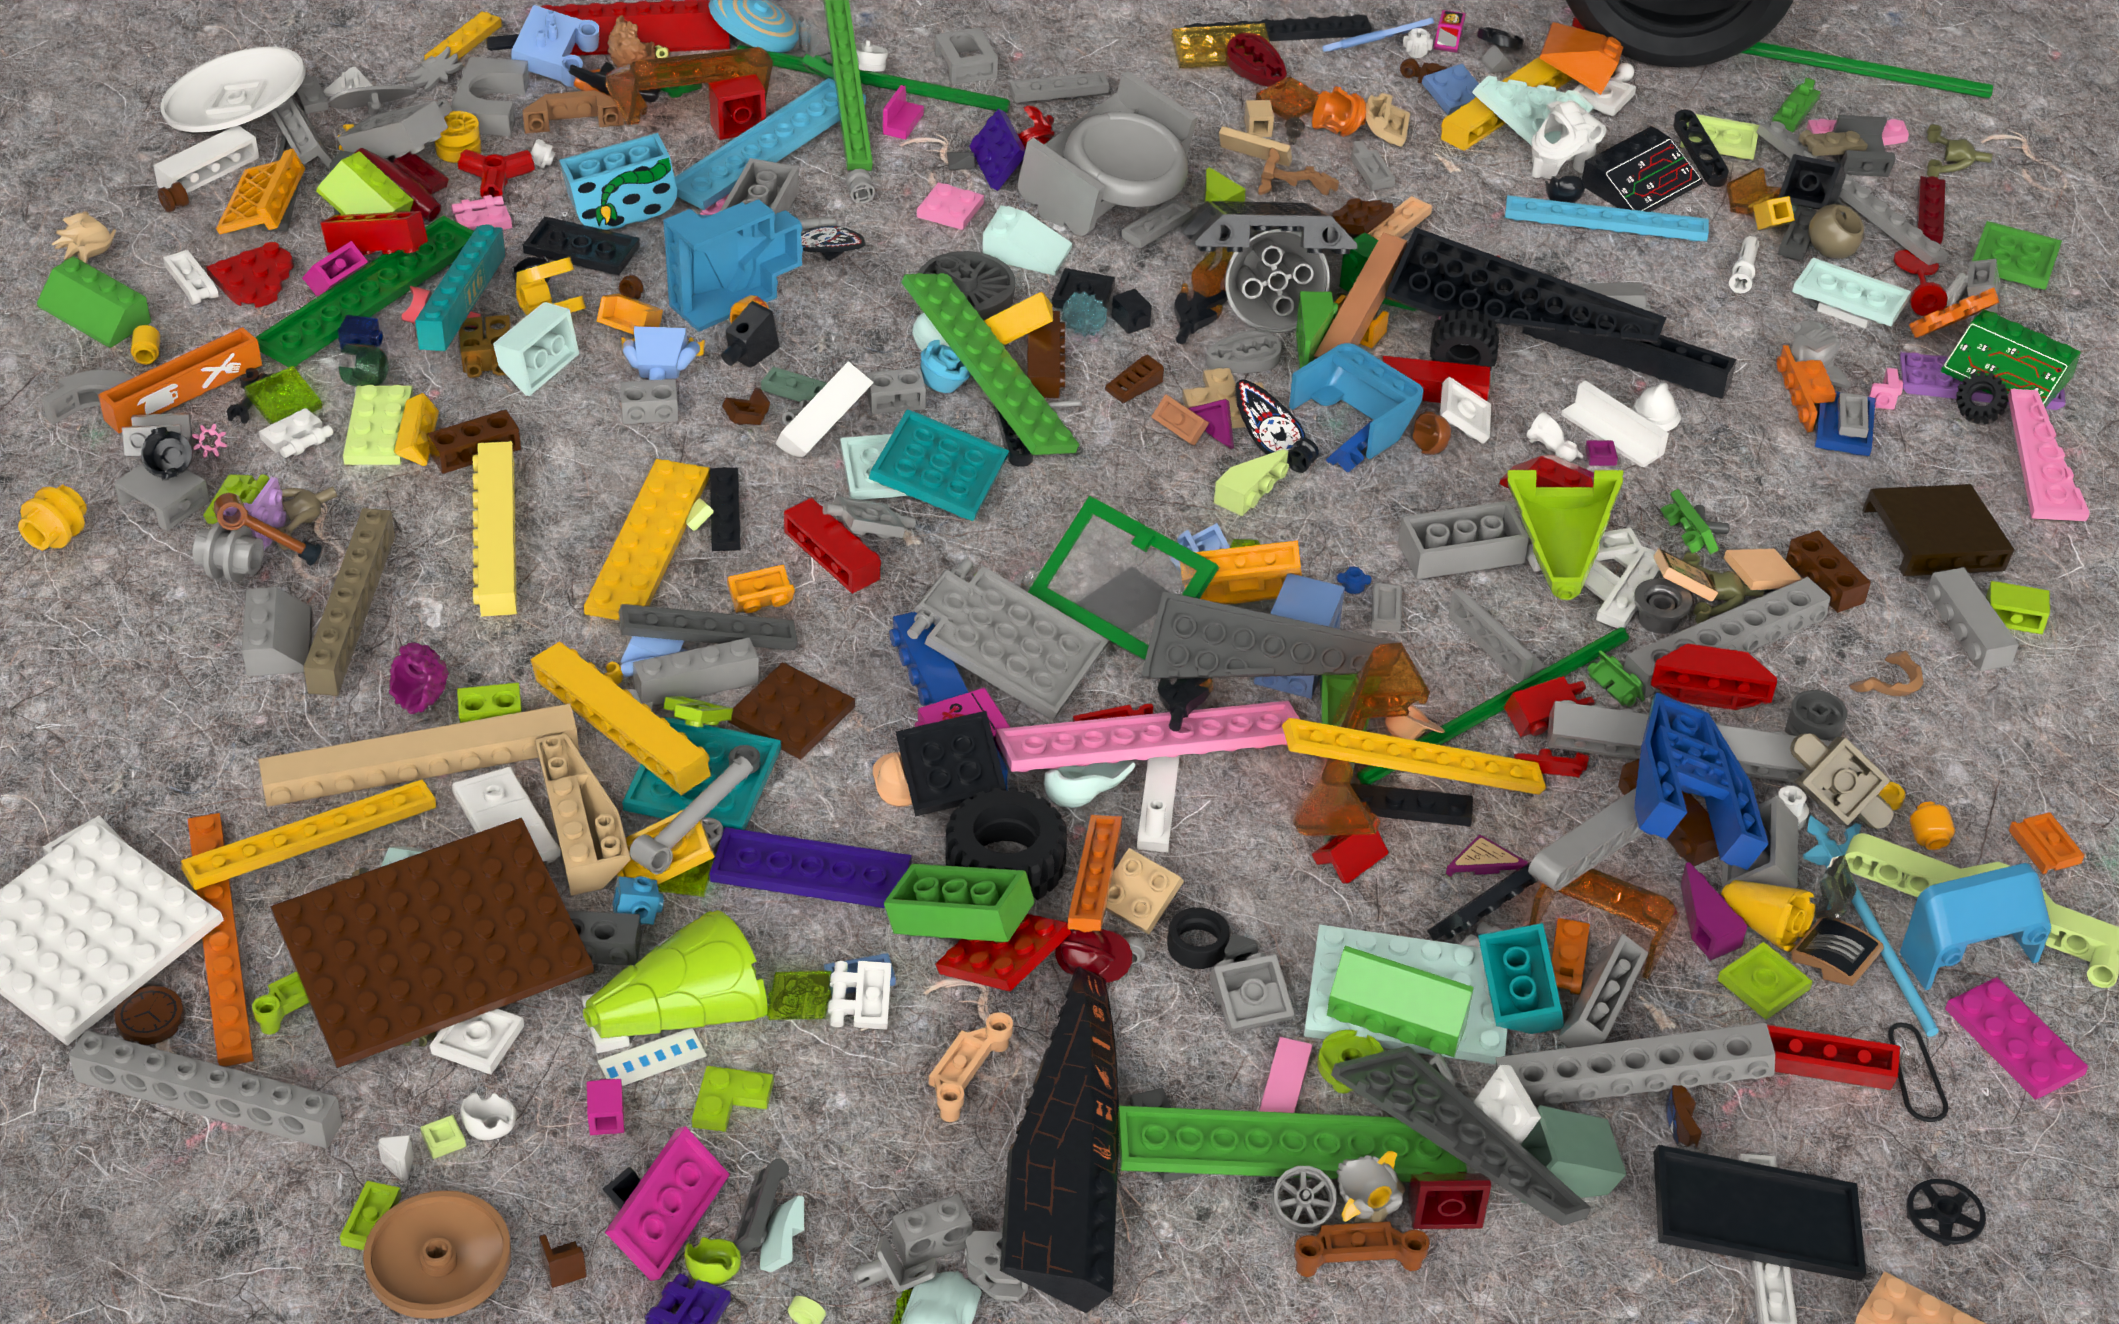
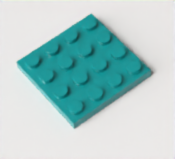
M907 409L871 469L868 479L905 493L910 497L927 502L934 507L949 511L961 518L974 521L1007 459L1009 450Z
M663 717L677 732H683L690 742L697 747L701 746L705 749L710 758L708 765L711 776L683 795H680L640 764L622 801L623 811L665 819L684 810L729 767L730 751L737 746L749 745L756 748L760 753L759 769L752 774H748L747 779L744 778L704 817L718 820L723 826V831L725 827L746 830L781 751V740L709 725L694 727L686 725L684 720Z

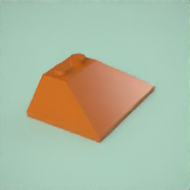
M1552 22L1539 58L1601 95L1619 63L1623 46L1613 37H1606L1595 32Z

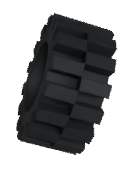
M1980 371V376H1976L1974 372L1971 374L1970 379L1965 377L1963 385L1959 384L1956 394L1958 409H1960L1961 415H1965L1966 420L1969 422L1971 419H1974L1975 424H1979L1980 420H1984V424H1989V419L1992 418L1993 421H1996L1998 414L2001 416L2004 414V408H2007L2008 397L2005 383L2002 384V379L1999 376L1995 378L1994 373L1991 372L1989 376H1986L1985 371ZM1983 389L1990 391L1993 399L1988 405L1977 406L1972 402L1971 397L1976 391Z

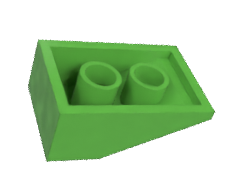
M1300 291L1296 326L1299 369L1314 361V354L1330 328L1332 320L1335 319L1338 313V303H1333L1332 292Z

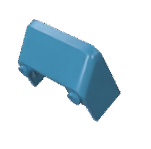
M1343 343L1292 374L1289 408L1294 410L1310 399L1323 406L1333 405L1340 400L1348 403L1374 420L1370 423L1366 457L1372 459L1400 440L1422 402L1423 388L1417 382L1357 345Z
M2022 863L1935 884L1920 893L1899 953L1925 990L1931 989L1939 967L1953 966L1962 960L1968 944L2012 934L2032 963L2039 962L2051 931V923L2038 874L2030 864Z

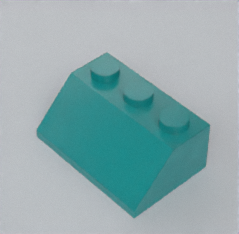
M1543 923L1478 935L1496 1026L1528 1034L1562 1029L1564 1026L1562 1008Z

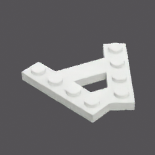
M1631 528L1604 532L1599 543L1598 555L1584 584L1585 587L1605 601L1597 613L1596 620L1617 629L1620 627L1625 628L1638 609L1634 602V592L1637 586L1646 580L1658 578L1661 574L1653 557L1656 551L1643 547ZM1528 544L1526 558L1534 572L1541 571L1533 553V544ZM1615 559L1627 569L1619 578L1598 561Z

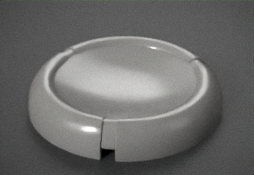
M1113 111L1091 116L1073 129L1064 147L1063 158L1104 184L1105 189L1102 200L1117 205L1146 207L1164 203L1175 197L1183 189L1187 180L1188 158L1183 145L1176 135L1163 124L1136 113Z

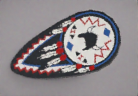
M840 226L817 227L801 234L803 251L821 252L827 261L833 260L843 254L844 251L860 249L866 245L861 234Z
M1244 379L1237 381L1235 385V398L1240 415L1257 447L1265 454L1282 449L1288 451L1289 448L1293 447L1297 439L1306 438L1305 432L1298 420L1270 393L1250 381Z

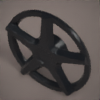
M1929 1179L1917 1184L1908 1195L1906 1202L1907 1219H1910L1922 1234L1932 1240L1941 1242L1943 1246L1968 1243L1976 1239L1984 1229L1986 1213L1981 1201L1970 1189L1960 1183L1947 1179ZM1944 1184L1961 1191L1954 1197L1948 1195L1939 1196L1931 1185ZM1922 1189L1932 1206L1930 1208L1914 1210V1197ZM1969 1197L1973 1199L1978 1207L1979 1221L1973 1220L1961 1213L1962 1206ZM1919 1219L1937 1220L1939 1222L1940 1234L1928 1229ZM1954 1223L1974 1229V1231L1967 1235L1952 1237Z

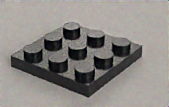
M987 711L895 731L915 817L959 807L967 798L972 800L976 793L982 791L989 793L994 788L1006 790Z

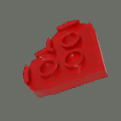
M267 242L262 247L243 251L225 260H219L212 265L206 266L207 275L232 302L238 306H242V302L246 304L254 303L255 308H259L277 301V294L283 290L282 281L289 278V271L294 268V263L290 252L280 248L276 242Z

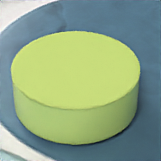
M795 1296L788 1308L790 1317L798 1324H821L826 1316L822 1306L804 1296Z

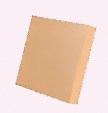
M1776 549L1726 550L1723 558L1750 590L1780 589L1802 579Z

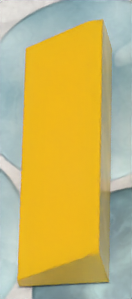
M1039 292L984 320V322L991 328L997 339L1003 345H1006L1052 322V303L1043 292Z
M424 393L409 398L406 401L394 449L397 455L421 466L427 465L430 454L427 433L435 431L439 410Z

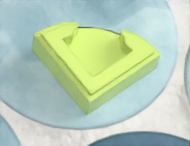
M699 498L693 504L686 519V524L693 531H696L713 514V510Z

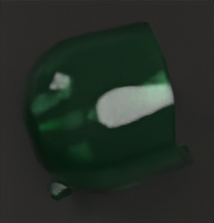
M349 343L343 347L342 354L356 355L355 370L349 367H338L339 375L343 382L356 387L357 385L379 386L384 382L389 371V361L381 348L376 345Z

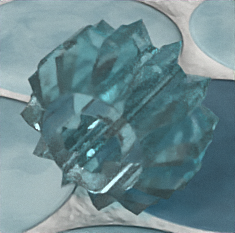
M1085 291L1081 294L1075 292L1063 305L1061 319L1067 322L1066 328L1074 329V334L1081 332L1084 337L1088 334L1094 336L1105 325L1108 309L1102 306V300L1095 299V294L1088 296Z

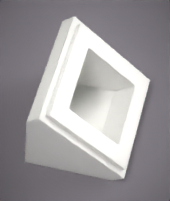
M410 1135L379 1139L378 1147L381 1163L401 1181L405 1182L409 1178L414 1158Z

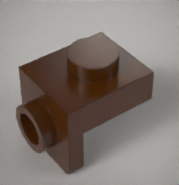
M755 388L749 400L726 397L722 407L729 416V419L735 424L761 425L765 415L768 413L770 401L760 388Z

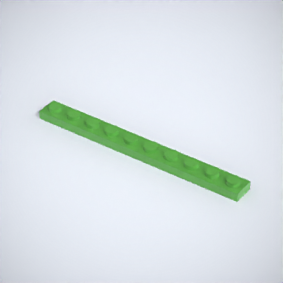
M823 0L847 170L864 169L872 171L873 162L849 0Z

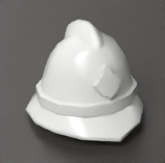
M1666 382L1644 390L1631 409L1666 432L1677 427L1681 421L1680 412L1673 396L1668 391V384Z

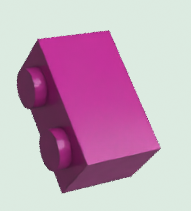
M350 241L315 263L302 279L318 297L363 268L368 261L354 243Z

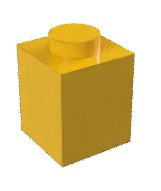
M1790 196L1767 200L1753 206L1758 230L1778 227L1795 221Z

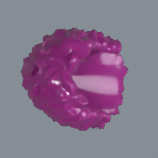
M411 642L399 648L400 655L395 657L391 664V669L389 670L391 674L389 694L395 698V704H400L401 708L414 715L418 712H424L429 705H433L445 690L449 672L445 661L440 660V655L431 649L430 646H422L419 643Z

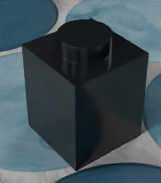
M1136 289L1113 296L1112 318L1127 334L1150 327L1152 305Z

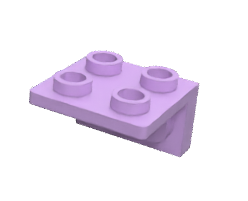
M271 477L252 504L244 502L243 504L246 510H248L249 515L277 529L285 525L286 512L283 510L282 490L279 487L278 478ZM229 507L225 509L223 515L232 516L238 509L236 507ZM251 529L253 537L263 539L264 550L267 546L271 545L272 539Z

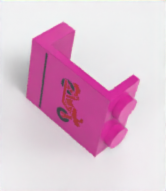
M985 688L918 708V722H915V727L987 711L994 742L999 752H1001V749L996 741V729L1010 728Z

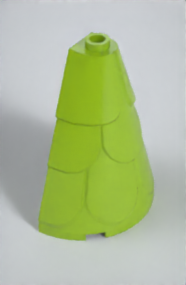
M1508 470V486L1521 514L1525 530L1533 544V553L1551 592L1561 600H1571L1581 593L1598 555L1599 543L1607 528L1610 513L1623 485V470H1594L1593 487H1536V470Z
M716 910L704 913L698 919L676 932L663 944L656 946L634 966L629 965L586 1001L583 1017L588 1027H593L600 1038L656 1034L660 1033L661 1030L697 1028L712 1024L756 1020L768 1015V1006L763 978L756 979V969L752 964L757 961L748 941L728 915Z

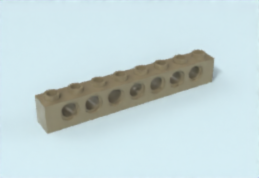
M362 508L303 667L308 694L339 695L395 538L391 510Z

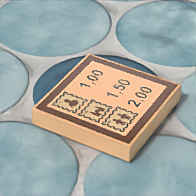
M1658 548L1653 557L1664 578L1709 601L1715 599L1718 592L1708 573Z

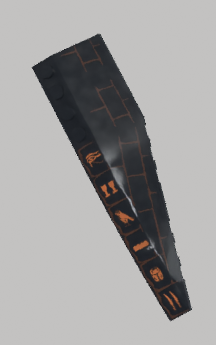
M1079 966L1075 968L1065 995L1067 1001L1060 1009L1058 1015L1060 1017L1059 1023L1053 1029L1050 1037L1052 1040L1051 1045L1045 1050L1033 1083L1034 1092L1025 1105L1026 1114L1017 1127L1016 1134L1018 1136L1016 1141L1011 1144L1008 1152L1000 1271L1087 1313L1113 1294L1119 1094L1115 1037L1106 981L1099 975Z

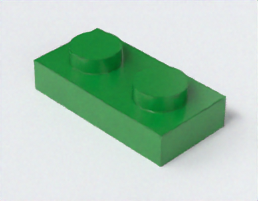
M808 54L805 55L802 63L808 71L825 80L828 78L834 80L833 67L827 65L828 62L818 55L814 57Z

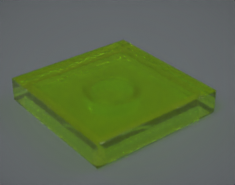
M294 366L244 387L247 397L270 425L305 408L310 412L322 409V401Z

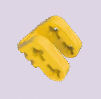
M571 257L517 272L516 298L526 316L543 302L552 304V297L544 278L574 270ZM583 296L554 303V305L570 309V313L586 308Z

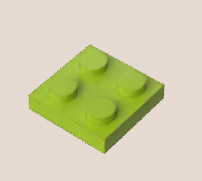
M1762 942L1722 969L1717 979L1765 1020L1809 991L1813 982L1765 942Z

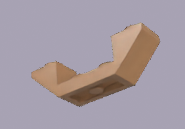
M596 90L545 94L523 109L525 134L549 132V120L597 116L599 127L624 125L622 102Z

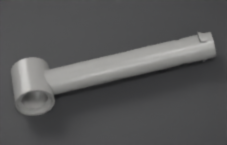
M742 756L733 760L734 762L724 773L713 781L655 838L646 834L637 837L630 847L631 859L654 874H661L666 871L673 859L671 848L726 797L744 778L747 779L748 774L753 771L751 763Z

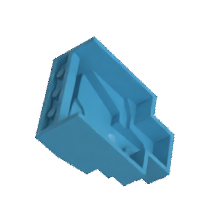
M759 199L746 205L741 202L713 215H697L693 210L688 209L663 220L669 306L698 332L730 319V310L733 304L746 296L755 295L765 302L777 298V276L802 266L803 247L801 232L803 228L800 220L786 210L775 214L772 208L765 205Z

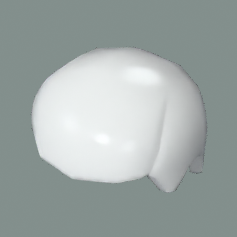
M475 1092L462 1101L461 1117L468 1133L478 1140L501 1138L507 1135L515 1126L516 1108L510 1100L501 1098L496 1093H492L487 1099H482Z

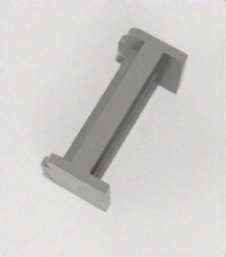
M1128 70L1121 75L1118 91L1047 143L1042 144L1035 138H1032L1026 145L1018 180L1019 193L1027 202L1038 204L1041 218L1060 227L1067 224L1068 228L1079 236H1085L1093 230L1096 220L1117 204L1102 200L1105 189L1104 184L1063 158L1066 141L1078 124L1091 116L1100 115L1105 112L1121 111L1136 113L1149 117L1167 127L1176 135L1183 145L1186 155L1188 154L1198 116Z

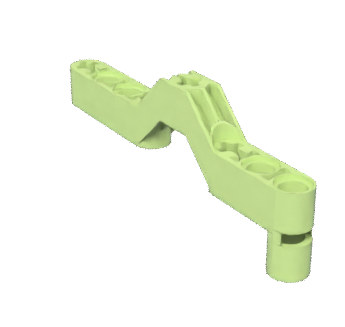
M1865 833L1853 836L1843 860L1848 871L1918 897L1923 890L1935 884L2009 867V865L2001 862H1993L1967 868H1958ZM2042 888L2051 923V931L2045 945L2089 961L2087 977L2093 985L2101 988L2114 986L2119 975V927L2055 904Z

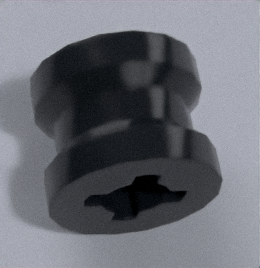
M1297 439L1293 447L1288 450L1287 463L1289 468L1298 473L1307 471L1311 463H1314L1319 457L1318 447L1310 439Z

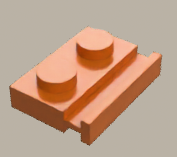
M2051 812L2025 818L2021 823L2011 822L2009 832L2042 874L2047 873L2050 869L2056 871L2082 864L2085 855Z

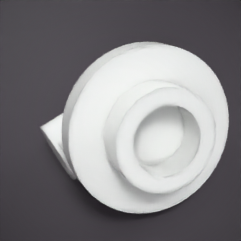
M540 139L535 141L531 151L534 165H538L543 169L545 164L551 165L556 153L551 151L553 145H548Z

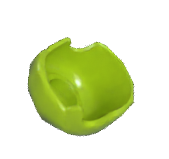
M702 1237L696 1247H692L690 1243H687L685 1246L686 1268L695 1281L699 1279L713 1285H719L731 1279L739 1271L741 1253L731 1241L722 1238L709 1240L706 1237Z

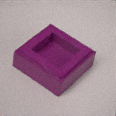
M1613 440L1586 441L1585 450L1589 466L1617 465L1618 457Z

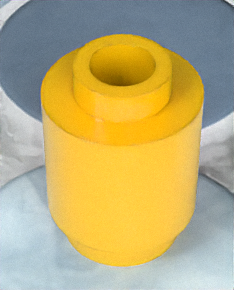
M149 325L138 326L132 334L131 354L134 360L140 364L148 365L153 363L159 355L160 333L156 328Z

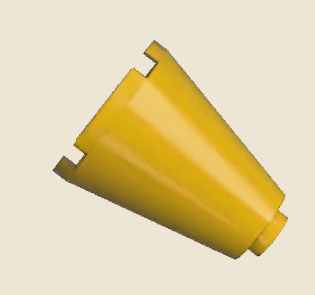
M1734 880L1730 884L1725 885L1721 892L1726 903L1737 915L1743 918L1747 926L1781 950L1792 951L1796 946L1793 943L1798 937L1803 938L1812 924L1815 904L1810 903V897H1814V895L1805 889Z

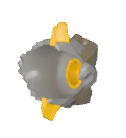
M1387 1151L1380 1159L1375 1156L1366 1155L1358 1159H1345L1343 1163H1339V1169H1337L1336 1173L1339 1175L1340 1195L1346 1203L1341 1214L1345 1222L1354 1217V1223L1384 1222L1388 1214L1398 1210L1402 1204L1406 1188L1398 1179V1174L1394 1170L1397 1153Z

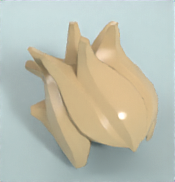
M84 211L63 218V221L68 225L66 229L56 231L61 237L53 242L52 245H57L55 249L67 247L64 261L78 255V259L87 264L89 258L107 251L113 241L116 229L109 233L103 224Z

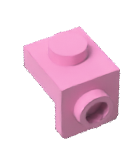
M1887 368L1883 383L1872 384L1869 397L1876 398L1875 408L1894 410L1897 398L1901 396L1903 389V380H1899L1898 369Z

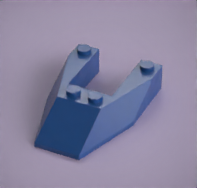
M1656 693L1652 700L1641 745L1634 805L1639 829L1647 834H1654L1667 839L1687 814L1682 791L1688 794H1696L1705 799L1720 860L1728 865H1736L1748 870L1769 844L1750 779L1709 713Z

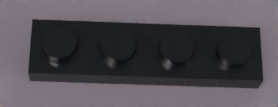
M738 467L710 468L711 509L713 510L711 515L712 551L741 550Z
M1349 783L1347 814L1471 827L1473 796Z

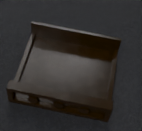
M1971 484L1870 489L1862 509L1864 513L1877 512L1901 549L1904 558L1899 570L1903 577L1932 575L1935 572L1965 568L1968 573L2005 571L2015 550Z

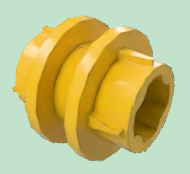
M64 484L58 488L42 487L35 493L34 498H30L21 505L20 513L22 519L18 523V531L30 545L41 551L49 546L52 548H63L71 541L72 536H76L84 529L85 521L83 516L86 514L87 504H85L83 498L75 490L64 486Z

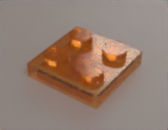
M1289 76L1256 93V100H1270L1273 112L1283 119L1292 122L1313 111L1320 94Z

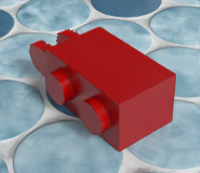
M1562 676L1512 693L1504 709L1520 737L1529 734L1538 736L1548 729L1549 714L1555 701L1570 700L1576 704L1587 706L1595 705V701L1592 696L1577 700L1575 695L1581 694L1586 689V685L1583 681L1568 684L1565 677Z

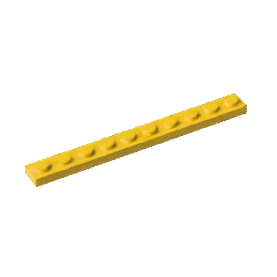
M1288 718L1282 724L1288 749L1292 752L1540 795L1546 789L1539 764L1536 762Z

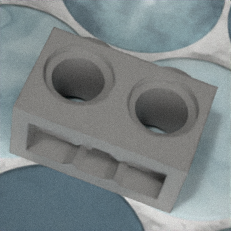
M920 367L866 373V376L874 382L867 389V397L872 414L906 411L907 409H926V387Z
M676 379L620 382L623 424L678 421Z
M959 1194L892 1216V1242L905 1269L932 1258H939L965 1249V1239L972 1234V1220Z

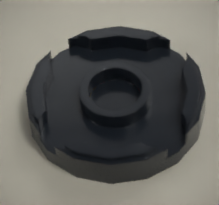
M1480 27L1476 35L1487 42L1515 49H1522L1524 42L1523 38L1518 35L1511 38V35L1506 31L1490 27Z

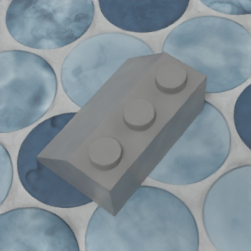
M278 587L246 589L242 654L247 676L304 672L303 667L310 651L311 606Z
M1778 797L1758 805L1769 844L1748 870L1736 865H1728L1723 861L1722 889L1734 880L1791 888L1798 887V818Z

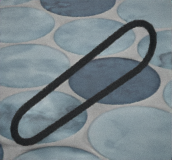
M1902 1022L1895 1023L1888 1030L1890 1044L1896 1045L1893 1036L1895 1029L1902 1027L1914 1032L1942 1101L1943 1111L1936 1117H1924L1912 1109L1899 1061L1898 1079L1905 1107L1916 1119L1924 1122L1940 1121L1948 1113V1102L1922 1036L1913 1025Z

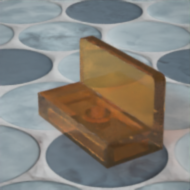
M1757 168L1727 183L1730 210L1734 213L1751 214L1754 212V205L1767 200L1777 199L1781 191V187L1766 185L1764 168Z

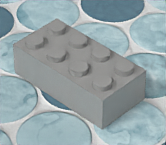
M750 158L720 211L741 202L746 205L758 199L772 208L775 214L784 210L789 211L799 193L798 166Z
M1510 501L1402 516L1398 543L1416 579L1525 563L1529 536Z

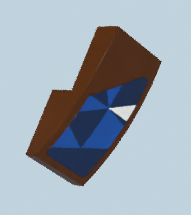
M1673 1085L1669 1090L1666 1100V1114L1671 1134L1679 1149L1696 1152L1702 1135V1131L1692 1118L1696 1102L1684 1086Z

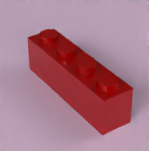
M421 211L334 215L320 223L328 253H333L350 241L354 243L362 255L372 254L376 251H382V254H390L397 250H403L404 253H412L418 251L419 246L428 242Z
M1383 355L1382 361L1422 386V401L1441 403L1442 383L1448 377H1451L1487 401L1490 367Z
M812 497L784 511V533L852 594L880 580L881 560L879 555L875 551H871L858 536H854L845 528L841 521L836 520L832 515H825L823 513V506L819 505Z
M1767 1025L1775 1051V1072L1891 1090L1898 1078L1899 1045Z

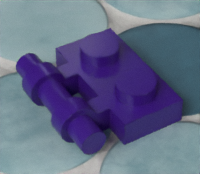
M679 1273L673 1282L666 1284L661 1292V1300L656 1307H651L646 1314L645 1324H716L731 1301V1293L699 1279L693 1288L689 1289L687 1288L689 1284L688 1277ZM682 1304L676 1314L670 1312L674 1305Z

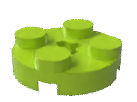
M1354 1030L1337 1031L1325 1038L1319 1050L1317 1066L1321 1076L1328 1083L1332 1084L1336 1092L1346 1094L1353 1090L1331 1075L1334 1064L1344 1062L1345 1057L1356 1059L1384 1052L1383 1047L1375 1038L1367 1035V1039L1355 1036L1357 1031Z

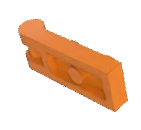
M1558 918L1551 957L1557 988L1570 990L1571 994L1580 995L1590 924Z

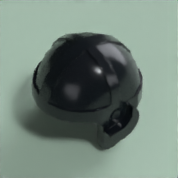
M166 427L151 430V434L145 439L141 449V458L145 469L150 474L161 477L162 481H167L170 478L178 477L177 475L187 470L192 462L193 451L191 444L185 436L177 432L167 431Z

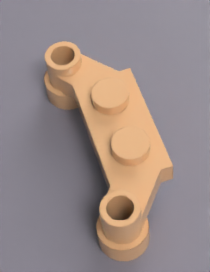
M1001 1012L991 1014L986 1020L985 1028L968 1033L961 1030L929 1075V1085L935 1087L937 1105L940 1109L942 1120L954 1122L959 1119L960 1109L964 1104V1089L991 1051L1003 1052L1009 1047V1038L1013 1033V1020L1008 1014Z

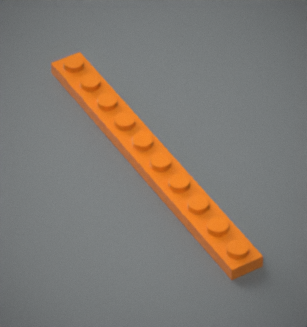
M220 813L187 818L192 856L225 846ZM230 879L196 890L199 897L221 912L224 920L202 938L218 1064L224 1067L254 1061Z

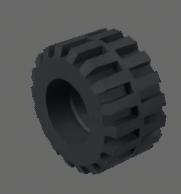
M1455 309L1450 311L1449 315L1443 314L1441 320L1437 319L1432 329L1431 361L1490 367V371L1492 370V366H1495L1498 356L1499 330L1495 327L1496 323L1493 320H1488V315L1485 313L1481 315L1479 311L1474 309L1472 312L1467 311L1468 309H1462L1461 311Z

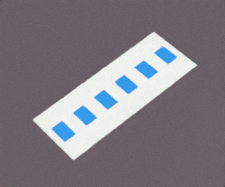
M689 1028L598 1060V1063L606 1079H621L622 1086L701 1059L706 1057L707 1054L693 1028Z

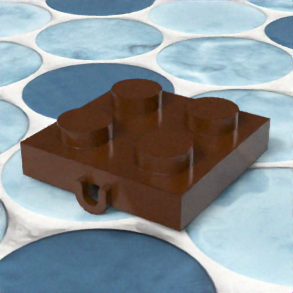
M1360 198L1348 200L1346 205L1334 211L1331 216L1348 234H1363L1364 232L1368 234L1394 213L1393 203H1384L1381 200L1362 201Z

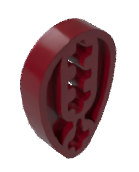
M1247 32L1237 34L1229 41L1225 58L1228 66L1234 72L1262 86L1279 88L1285 83L1287 71L1279 53L1265 38L1258 34Z

